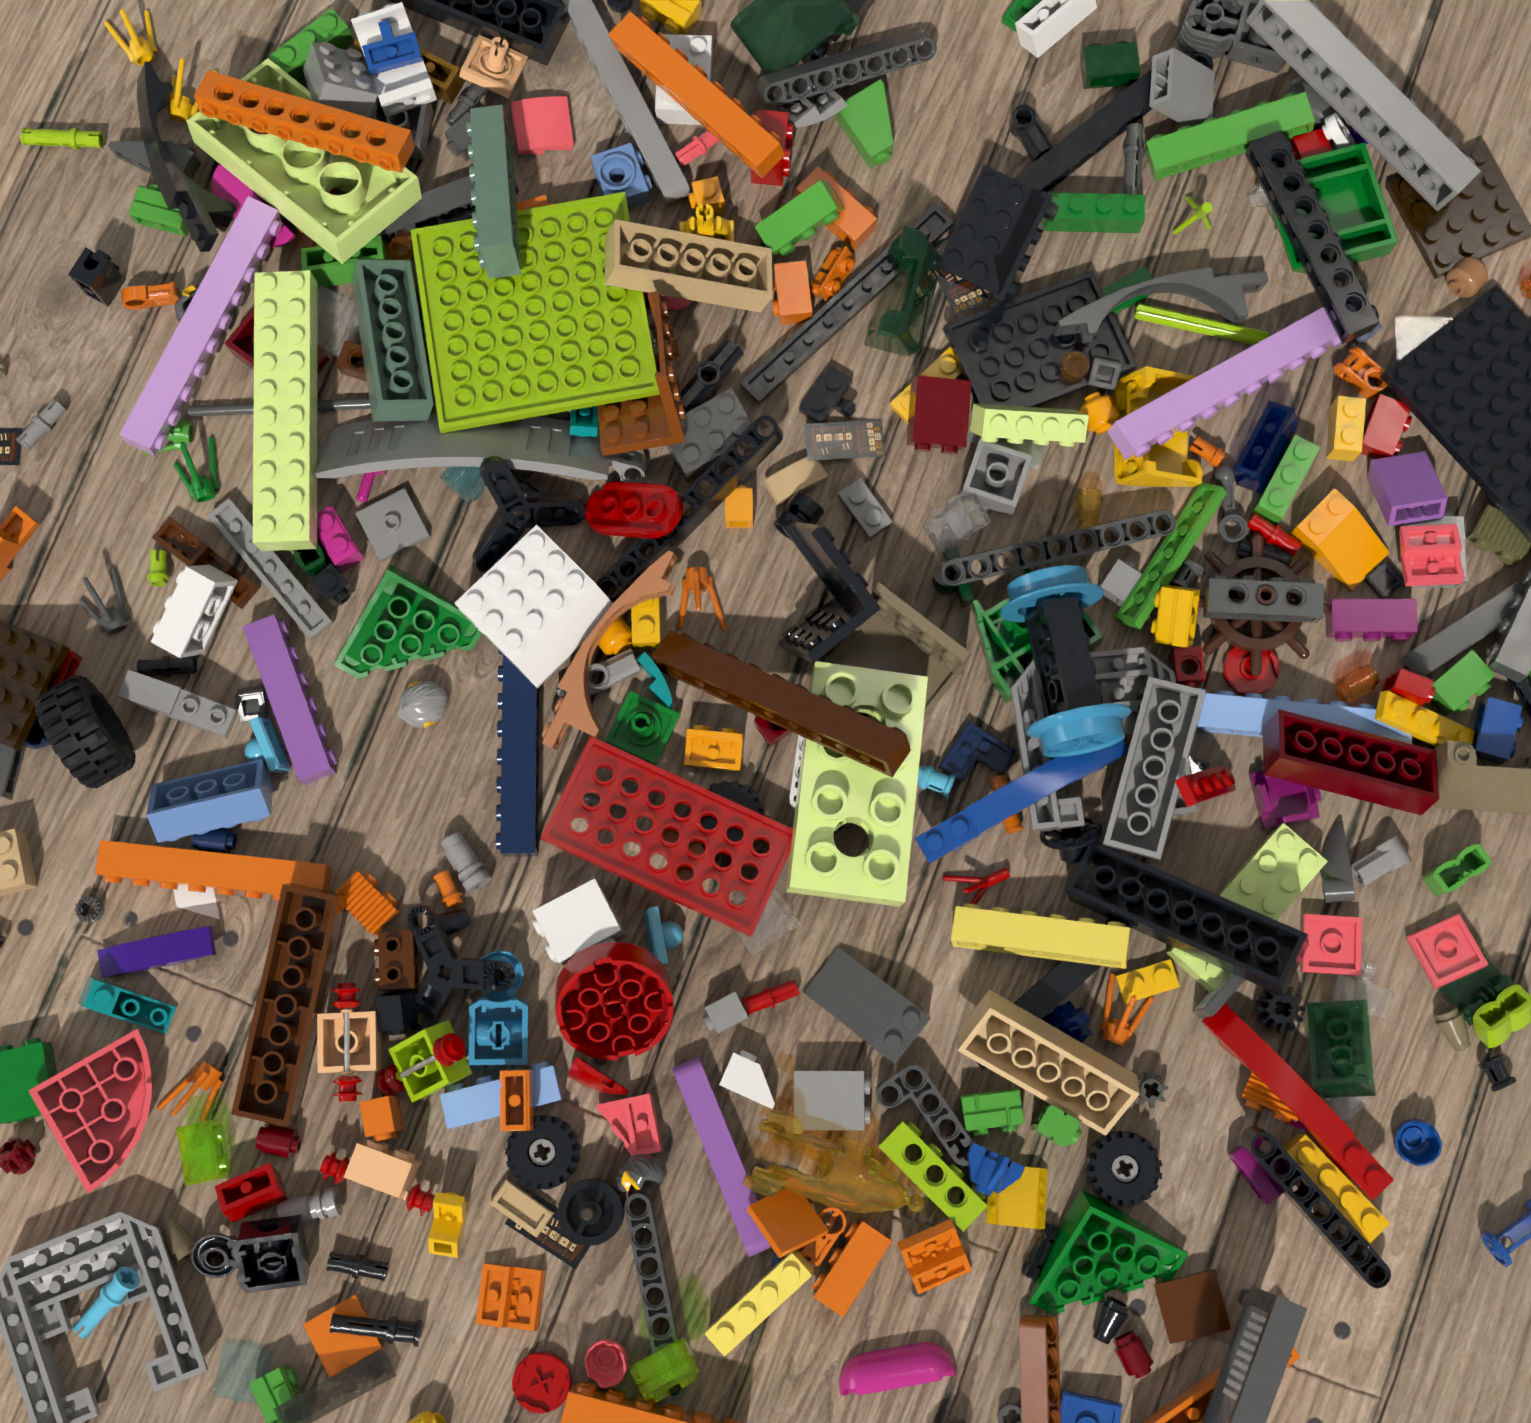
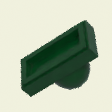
M956 547L946 549L945 560L960 557ZM949 565L945 569V577L948 580H952L955 571ZM933 575L932 584L938 593L950 595L956 591L961 608L971 605L974 596L969 582L943 586L935 580Z

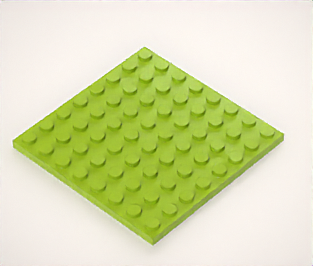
M625 192L518 210L517 219L522 275L488 278L486 268L480 267L479 255L475 251L473 236L477 235V229H474L472 219L411 229L435 403L441 433L660 395L655 379L657 369L643 292L605 285V235L615 219L631 222Z

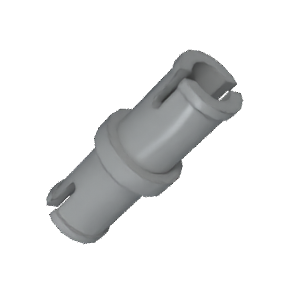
M52 399L37 417L33 416L30 419L32 423L15 440L30 451L45 433L49 434L51 432L50 427L66 412V409Z

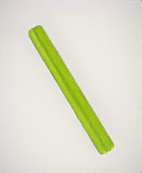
M1142 303L1136 306L1134 318L1250 345H1255L1269 337V332Z

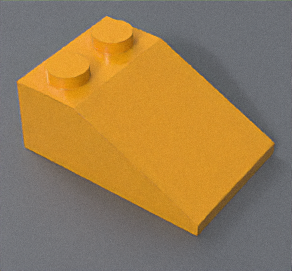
M1335 488L1290 534L1301 541V547L1350 592L1390 553L1357 508Z

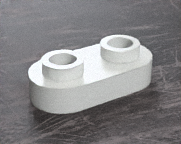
M1333 113L1325 118V124L1322 125L1323 132L1328 140H1334L1333 143L1336 150L1356 145L1351 132L1337 113Z

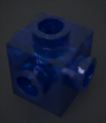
M1070 1000L1056 1006L1051 1013L1041 1019L1081 1043L1092 1035L1091 1030L1087 1026V1023L1091 1021L1082 1007L1076 1009Z

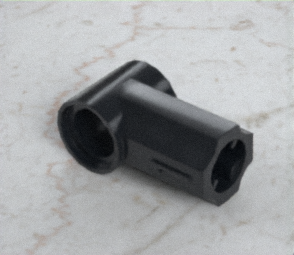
M1026 104L1017 106L1012 113L1009 130L1013 136L1020 140L1032 162H1034L1053 146L1036 120V112L1033 107ZM1017 119H1026L1028 124H1021Z

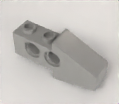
M128 670L117 695L120 699L228 739L238 712L233 708Z

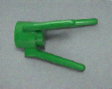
M209 437L211 479H208L207 475L198 476L185 442H180V447L192 476L191 482L178 462H175L173 465L188 489L190 498L194 499L196 503L212 500L216 497L215 491L220 489L217 481L214 438Z

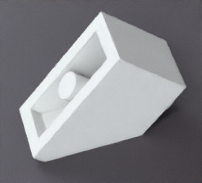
M741 1050L739 1055L733 1052L719 1085L773 1109L775 1102L761 1065L755 1062L757 1057Z

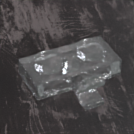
M1362 962L1359 980L1341 975L1335 976L1328 1003L1388 1020L1395 992L1372 985L1378 965Z

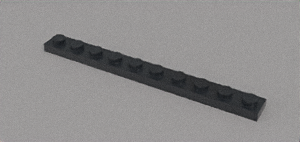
M935 203L740 382V387L760 405L954 226V221Z

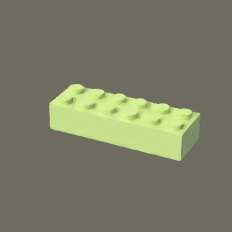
M1282 823L1274 828L1217 895L1277 920L1328 861L1286 824ZM1172 946L1166 952L1173 961L1208 992L1215 991L1230 975V972Z

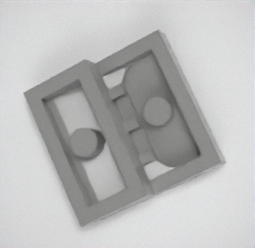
M830 90L777 106L776 109L779 112H789V121L798 128L824 121L847 107V104L834 90Z

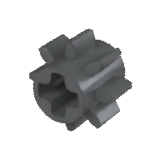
M1144 1072V1080L1137 1078L1140 1092L1138 1095L1140 1099L1137 1104L1142 1105L1145 1101H1148L1149 1107L1155 1108L1156 1100L1166 1101L1162 1093L1163 1090L1168 1089V1086H1162L1159 1082L1162 1077L1161 1075L1151 1079L1149 1072ZM1153 1084L1152 1090L1155 1094L1145 1096L1147 1090L1144 1088V1085Z

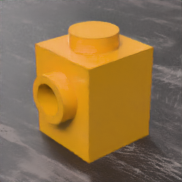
M718 176L692 182V193L688 194L692 210L696 209L700 204H703V209H706V204H709L713 208L714 217L725 214V202Z

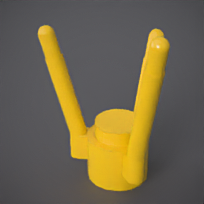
M120 9V14L131 37L129 47L107 20L104 21V25L128 55L131 63L135 62L136 65L142 66L145 62H152L155 59L154 54L158 50L154 43L148 10L144 11L147 41L144 37H137L125 10Z
M180 58L177 80L175 75L171 76V84L174 89L170 93L168 117L178 122L187 123V120L198 112V106L196 101L192 106L190 104L191 99L181 95L185 59Z

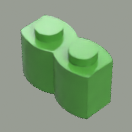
M1474 844L1456 851L1448 858L1447 862L1429 869L1424 875L1423 880L1434 896L1449 893L1460 888L1468 878L1484 872L1492 860L1480 844Z

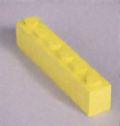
M964 904L963 907L956 906L951 941L953 947L1126 969L1131 935L1130 928L1125 927V924L1120 922H1108L1105 925L1097 924L1095 920L1089 918H1079L1078 921L1067 920V917L1058 914L1041 917L1032 911H1021L1020 914L1009 913L1008 909L1001 907L984 910L975 904Z

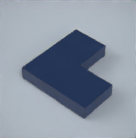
M968 721L938 769L949 776L951 774L956 775L955 780L961 784L976 761L1001 775L1016 753V750L971 721Z

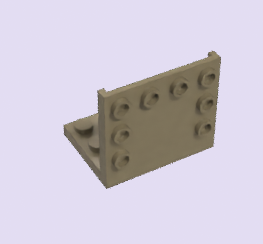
M879 582L873 589L871 596L881 609L845 637L825 663L927 676L925 719L963 672L971 653ZM858 712V714L865 717L871 716L867 713Z

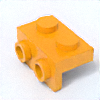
M694 725L693 729L686 730L684 767L740 772L744 737L743 734H738L737 729L721 728V732L710 731L708 726Z

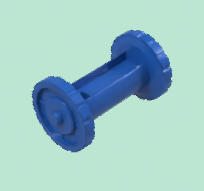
M1531 1198L1526 1201L1529 1212L1495 1236L1487 1230L1480 1235L1489 1252L1504 1267L1512 1264L1509 1254L1531 1239ZM1503 1237L1509 1238L1511 1245L1508 1247L1504 1246L1501 1243V1239Z

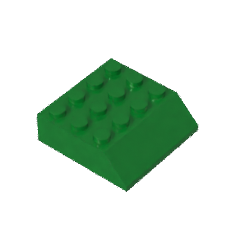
M1365 142L1296 160L1302 164L1308 184L1314 187L1321 209H1324L1328 214L1330 227L1334 233L1339 235L1342 243L1341 248L1345 256H1348L1353 264L1389 255L1399 241ZM1276 165L1275 167L1282 168V165ZM1284 185L1288 191H1295L1293 187ZM1271 206L1292 271L1306 274ZM1296 209L1299 214L1307 215L1304 210ZM1309 232L1311 238L1319 239L1317 234ZM1321 256L1325 263H1332L1328 257Z

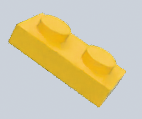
M1171 959L1115 976L1123 1004L1129 1003L1132 995H1135L1137 997L1136 1000L1180 987Z

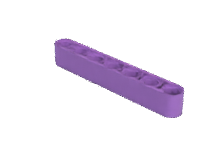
M698 1056L672 1067L748 1257L772 1248L746 1211L748 1206L757 1202L758 1199L700 1057Z

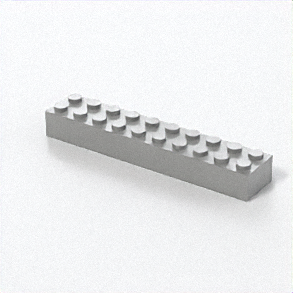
M1260 0L1246 19V22L1437 212L1458 195L1481 172L1476 167L1474 160L1465 156L1457 148L1456 143L1450 137H1446L1437 128L1436 123L1431 118L1426 117L1417 108L1416 103L1412 99L1407 98L1398 89L1396 83L1387 78L1378 69L1374 61L1367 59L1358 50L1355 42L1347 39L1339 31L1338 26L1319 11L1318 6L1314 2L1309 0Z

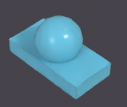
M256 717L249 722L256 738L246 743L244 752L248 761L264 758L270 772L284 773L290 770V764L271 719Z
M658 906L651 907L643 913L649 949L665 966L668 964L666 949H673L681 944L683 931L681 926L674 921L661 923Z

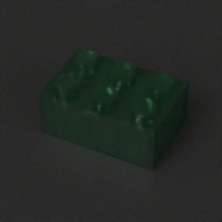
M1367 999L1307 1003L1313 1090L1321 1098L1376 1096L1371 1021Z

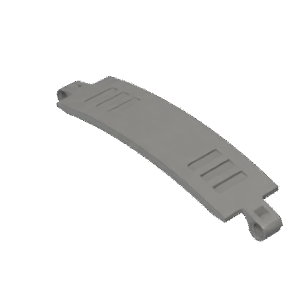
M437 413L430 414L428 421L373 422V420L329 429L326 441L323 444L317 445L315 477L340 478L369 472L420 467H480L486 458L499 456L503 458L510 469L546 472L587 480H608L609 467L617 471L622 482L643 483L647 461L645 456L637 451L603 456L600 448L599 427L597 437H580L578 435H569L570 421L531 417L441 433Z

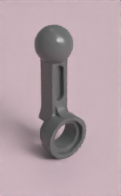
M1224 464L1215 471L1216 482L1227 492L1221 502L1223 517L1218 525V533L1224 541L1236 543L1245 537L1247 523L1244 518L1236 515L1233 485L1237 479L1236 469L1231 465ZM1227 522L1237 524L1239 528L1237 536L1231 537L1226 534L1225 525Z

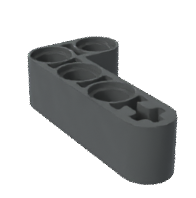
M918 1065L907 1066L877 1088L876 1099L881 1106L886 1108L896 1107L910 1098L951 1160L961 1166L969 1165L968 1159L965 1160L963 1157L957 1158L956 1154H958L959 1149L955 1143H952L949 1147L947 1141L955 1139L960 1133L963 1138L957 1140L961 1146L970 1147L973 1141L922 1067ZM910 1070H916L921 1075V1082L916 1087L909 1086L905 1080V1076ZM887 1086H892L897 1091V1098L893 1103H886L881 1097L882 1090ZM932 1094L937 1098L938 1105L935 1110L926 1111L923 1108L922 1100L925 1095ZM949 1119L953 1122L954 1131L951 1135L944 1136L940 1133L939 1124L942 1120Z

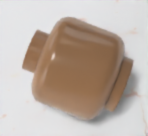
M1473 257L1460 259L1446 275V284L1450 292L1462 298L1474 296L1488 280V271L1485 263Z

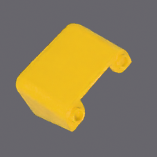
M1145 366L1121 378L1114 390V402L1120 414L1119 419L1197 376ZM1179 430L1173 433L1174 437L1163 445H1159L1157 442L1150 446L1151 450L1139 458L1134 455L1125 460L1114 443V478L1116 483L1125 486L1195 487L1202 484L1203 470L1201 464L1197 460H1188V431L1182 433Z

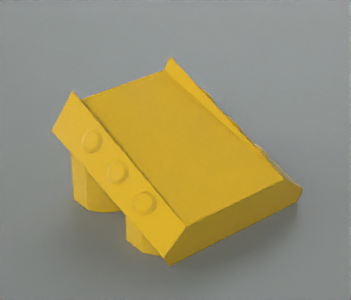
M1024 1166L1025 1168L1020 1179L999 1194L992 1191L991 1196H988L986 1201V1223L1045 1229L1048 1169Z

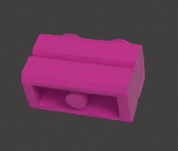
M332 505L317 513V537L340 572H344L365 559Z

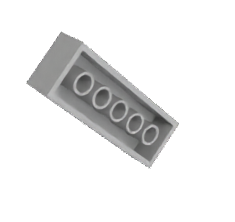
M1148 677L1104 838V846L1157 861L1162 860L1180 793L1175 780L1185 775L1206 697L1205 690Z

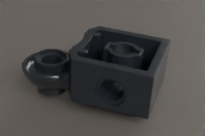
M301 1214L242 1222L235 1236H227L221 1233L206 1235L195 1243L191 1251L192 1264L200 1274L210 1278L227 1276L238 1268L236 1279L238 1280V1285L246 1293L307 1285L310 1263ZM212 1251H218L222 1254H215Z

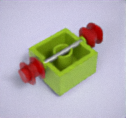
M449 1020L428 1027L388 1049L395 1064L378 1072L376 1084L380 1092L385 1096H395L407 1090L412 1103L437 1093L472 1074L465 1057L464 1042L454 1033Z

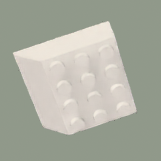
M537 525L455 602L458 609L537 689L581 647L582 643L613 604L597 584Z

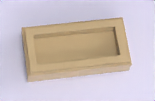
M508 1179L505 1180L489 1203L536 1238L554 1214L553 1211Z

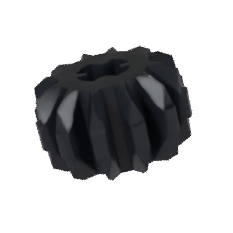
M1288 987L1284 996L1265 988L1264 993L1266 997L1260 995L1256 998L1263 1006L1254 1008L1256 1013L1263 1012L1264 1015L1258 1019L1259 1024L1269 1021L1266 1030L1272 1032L1276 1028L1278 1034H1284L1286 1027L1290 1031L1296 1030L1294 1021L1301 1023L1304 1020L1297 1012L1306 1010L1305 1006H1297L1296 1003L1302 999V996L1299 994L1291 997L1293 994L1292 987ZM1275 1004L1284 1005L1285 1010H1282L1284 1015L1276 1014L1275 1008H1278V1006H1275Z

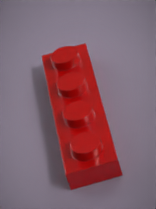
M1224 764L1175 780L1187 807L1227 795L1236 790L1234 776L1229 769L1225 768Z

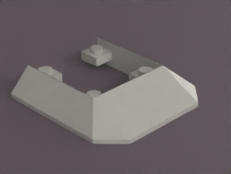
M1144 647L1090 652L1091 660L1094 661L1096 666L1095 679L1097 687L1102 692V704H1125L1131 708V714L1121 722L1125 737L1132 736L1148 677L1176 683L1175 673ZM1034 659L1010 689L1023 775L1051 761L1050 757L1043 754L1041 740L1029 737L1026 732L1030 725L1046 717ZM1189 760L1184 776L1191 774ZM1056 792L1028 806L1031 830L1052 831L1085 825L1081 797L1057 799ZM1179 793L1174 816L1197 812L1196 805L1187 807Z
M120 1211L8 1257L0 1274V1330L31 1423H82L101 1414L92 1386L67 1395L49 1338L73 1329L64 1300L112 1281L113 1275L120 1267L126 1266L133 1269L140 1279L137 1287L126 1294V1299L123 1301L124 1306H129L150 1297L169 1353L144 1364L153 1391H159L208 1370L159 1227Z

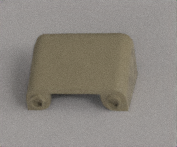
M1446 741L1431 749L1436 751L1439 800L1433 806L1441 809L1531 813V756L1526 758V764L1522 768L1478 766L1476 751L1473 746L1466 742Z

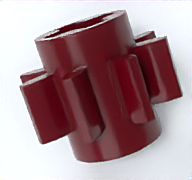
M17 1138L7 1141L0 1148V1167L6 1174L12 1172L14 1175L26 1173L35 1163L34 1158L36 1155L34 1151L36 1148L28 1139L24 1142Z

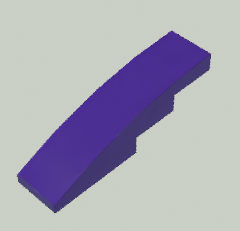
M212 926L151 937L97 950L101 978H111L131 972H142L216 955Z

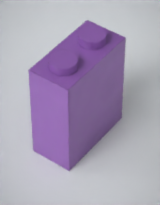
M1426 451L1371 460L1367 480L1388 526L1444 517L1448 497Z

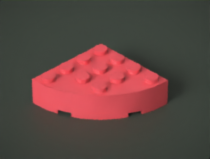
M138 1028L28 1091L86 1193H90L108 1180L125 1162L139 1141L148 1119L152 1098L151 1068L147 1048Z

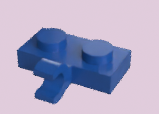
M389 20L378 22L382 41L362 46L370 75L423 61L415 32L394 37Z

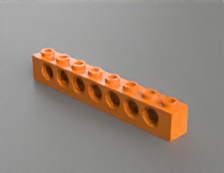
M207 71L194 93L199 112L207 117H215L228 121L233 125H242L260 133L265 132L278 136L283 140H292L310 148L315 147L329 151L334 155L349 157L360 163L366 162L379 166L384 170L402 173L414 150L412 133L409 129L213 71Z

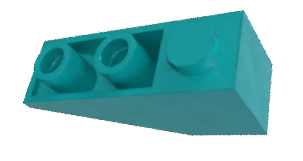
M88 976L78 1004L84 1008L166 1034L176 1010V1006L92 976Z

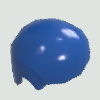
M1408 1119L1402 1122L1395 1130L1393 1144L1397 1154L1405 1161L1421 1167L1432 1164L1440 1156L1442 1141L1437 1130L1429 1123L1420 1119Z

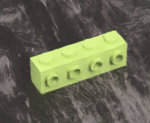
M973 404L970 432L981 436V440L985 442H998V438H1007L1009 443L1023 444L1024 439L1033 440L1032 443L1038 445H1049V441H1058V445L1074 447L1075 442L1085 443L1089 415L1071 409Z

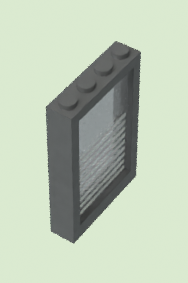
M1251 1286L1201 1423H1266L1307 1308Z

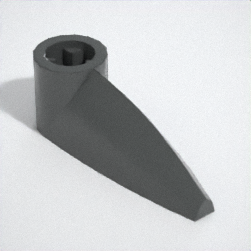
M1338 821L1330 831L1323 851V857L1328 861L1322 868V889L1325 903L1355 900L1343 821Z

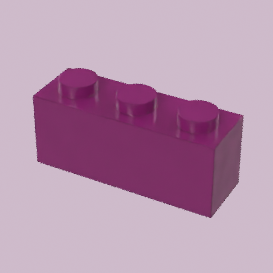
M1331 599L1327 602L1330 605V610L1328 613H1325L1326 638H1335L1337 642L1352 641L1353 638H1363L1364 642H1377L1381 638H1391L1392 642H1406L1418 632L1417 599Z

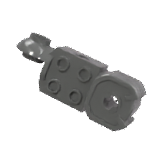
M1189 0L1184 10L1186 16L1177 37V43L1185 53L1202 52L1209 55L1213 60L1228 51L1227 60L1278 73L1286 65V61L1246 22V19L1260 0Z

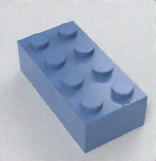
M264 758L152 784L146 815L158 843L176 841L181 837L193 834L202 835L210 830L223 827L231 828L240 823L256 822L270 817L274 786Z

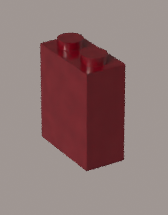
M921 375L911 379L906 445L914 446V450L924 452L931 451V448H940L941 453L958 454V450L966 448L972 381Z

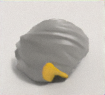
M432 681L410 684L401 693L397 712L398 718L414 728H427L438 723L444 717L448 703L446 691Z

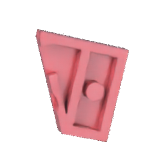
M652 1093L596 1105L599 1113H602L612 1126L611 1129L616 1136L622 1139L625 1148L631 1156L663 1151Z

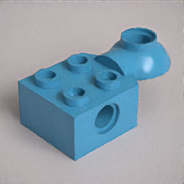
M502 950L493 951L482 957V959L509 963L515 971V981L509 989L503 991L484 990V995L470 1002L469 1065H528V1002L515 994L523 980L522 964L510 952ZM496 980V981H497L498 983H500V984H504L503 982H504L505 980H502V981Z

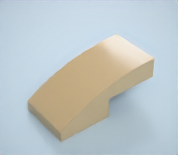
M805 457L766 478L763 483L776 505L790 500L795 492L801 493L803 490L824 482L828 475L819 460L808 461V457Z

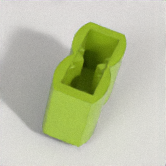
M1519 984L1504 989L1498 995L1496 1001L1482 1005L1474 1013L1473 1025L1475 1035L1488 1048H1494L1504 1043L1511 1035V1032L1518 1031L1531 1022V995Z

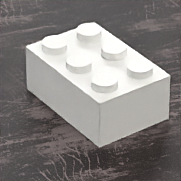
M663 34L671 43L669 46L674 50L677 48L682 50L688 57V62L693 67L696 64L700 66L707 74V79L712 83V36ZM656 85L655 113L657 124L701 125Z
M211 565L186 566L181 570L176 579L178 585L174 593L165 602L164 607L166 610L163 617L156 622L153 628L154 636L151 642L178 658L204 654L238 580Z

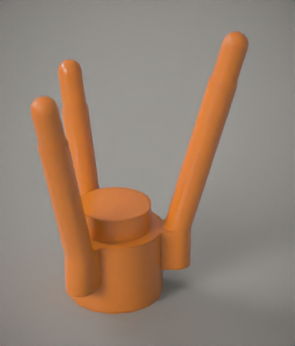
M691 567L686 569V579L682 580L683 591L678 628L683 629L689 589L690 593L695 594L696 609L700 611L702 609L701 593L706 592V588H708L722 631H727L725 619L713 587V578L708 577L707 568Z
M1111 972L1107 986L1103 1021L1099 1029L1104 1031L1103 1039L1124 1047L1125 1042L1130 1041L1132 1033L1153 1003L1154 997L1150 996L1129 1026L1127 1021L1137 999L1135 995H1132L1121 1020L1113 1018L1110 1023L1115 974Z
M203 1061L200 1066L197 1064L192 1073L157 1105V1109L161 1110L189 1083L193 1082V1085L177 1103L171 1114L175 1116L198 1087L205 1091L211 1087L212 1089L200 1117V1121L205 1122L217 1091L224 1083L219 1079L223 1073L206 1061Z

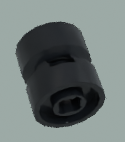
M795 492L786 504L788 510L781 511L773 525L781 534L790 539L782 528L786 523L792 520L816 525L823 516L824 510L810 497L803 493Z

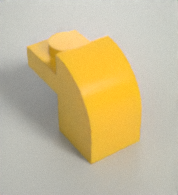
M436 1192L433 1200L434 1219L428 1236L429 1253L458 1258L466 1226L468 1202L465 1201V1197L453 1192Z

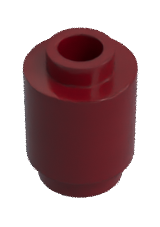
M275 1125L261 1126L257 1134L255 1147L257 1150H262L263 1154L291 1159L294 1154L299 1153L302 1137L298 1136V1130Z
M1134 1330L1128 1331L1113 1340L1116 1346L1114 1351L1128 1376L1134 1375L1138 1379L1152 1371L1150 1366L1154 1361L1141 1336H1137Z

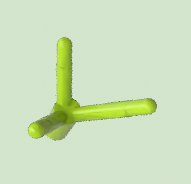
M1187 195L1185 200L1195 210L1194 214L1175 228L1173 234H1178L1196 219H1202L1206 229L1210 230L1212 226L1206 215L1212 211V204L1205 202L1199 206Z

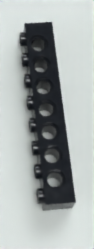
M1281 130L1251 142L1245 156L1341 343L1345 344L1372 332L1380 322L1379 313L1376 307L1370 304L1366 296L1365 285L1362 281H1358L1354 273L1352 260L1345 256L1341 248L1342 243L1339 235L1334 233L1330 227L1328 214L1324 209H1321L1314 187L1309 185L1305 178L1302 164L1296 161L1292 153L1291 142L1288 138H1284ZM1272 162L1280 163L1282 168L1275 167ZM1284 185L1293 187L1295 191H1288ZM1296 209L1304 210L1307 215L1299 214ZM1309 232L1317 234L1319 239L1311 238ZM1321 256L1328 257L1332 263H1325ZM1333 280L1342 282L1344 287L1336 286ZM1345 304L1353 305L1356 312L1348 310Z

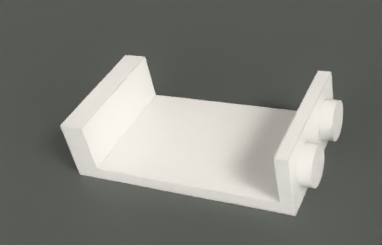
M402 2L388 4L383 9L371 13L365 12L351 19L361 48L363 45L383 40L378 22L389 20L394 37L413 32ZM424 61L371 75L386 117L437 100Z

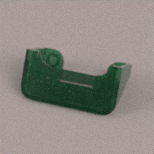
M755 0L732 20L730 27L763 72L769 74L793 67L796 62L834 32L838 35L852 33L861 20L847 0Z
M904 226L891 239L887 252L896 257L898 271L910 274L901 310L887 311L881 317L877 330H869L867 332L864 345L901 356H911L919 350L922 344L941 269V258L923 232Z

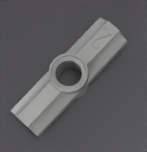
M631 649L600 664H592L590 666V696L598 692H606L612 685L642 671ZM596 672H603L605 674L604 681L599 685L592 684L593 675ZM559 683L556 684L555 687L559 697H565L567 692L557 687Z

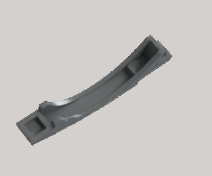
M1212 267L1157 277L1120 289L1074 311L1059 320L1053 330L1054 336L1080 333L1082 343H1090L1093 336L1096 335L1101 322L1115 308L1133 298L1153 293H1171L1196 299L1217 311L1229 323L1241 325L1248 316L1244 294L1260 292L1268 282L1267 272L1246 270L1237 275H1230V273L1226 272L1213 276Z

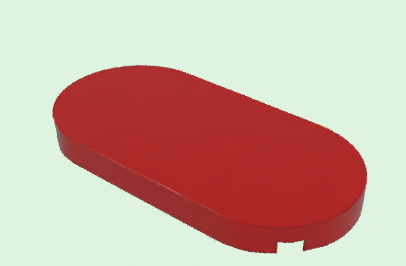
M619 481L606 483L599 492L596 490L588 499L585 507V518L597 533L647 539L660 538L671 532L679 523L684 509L681 496L668 485Z

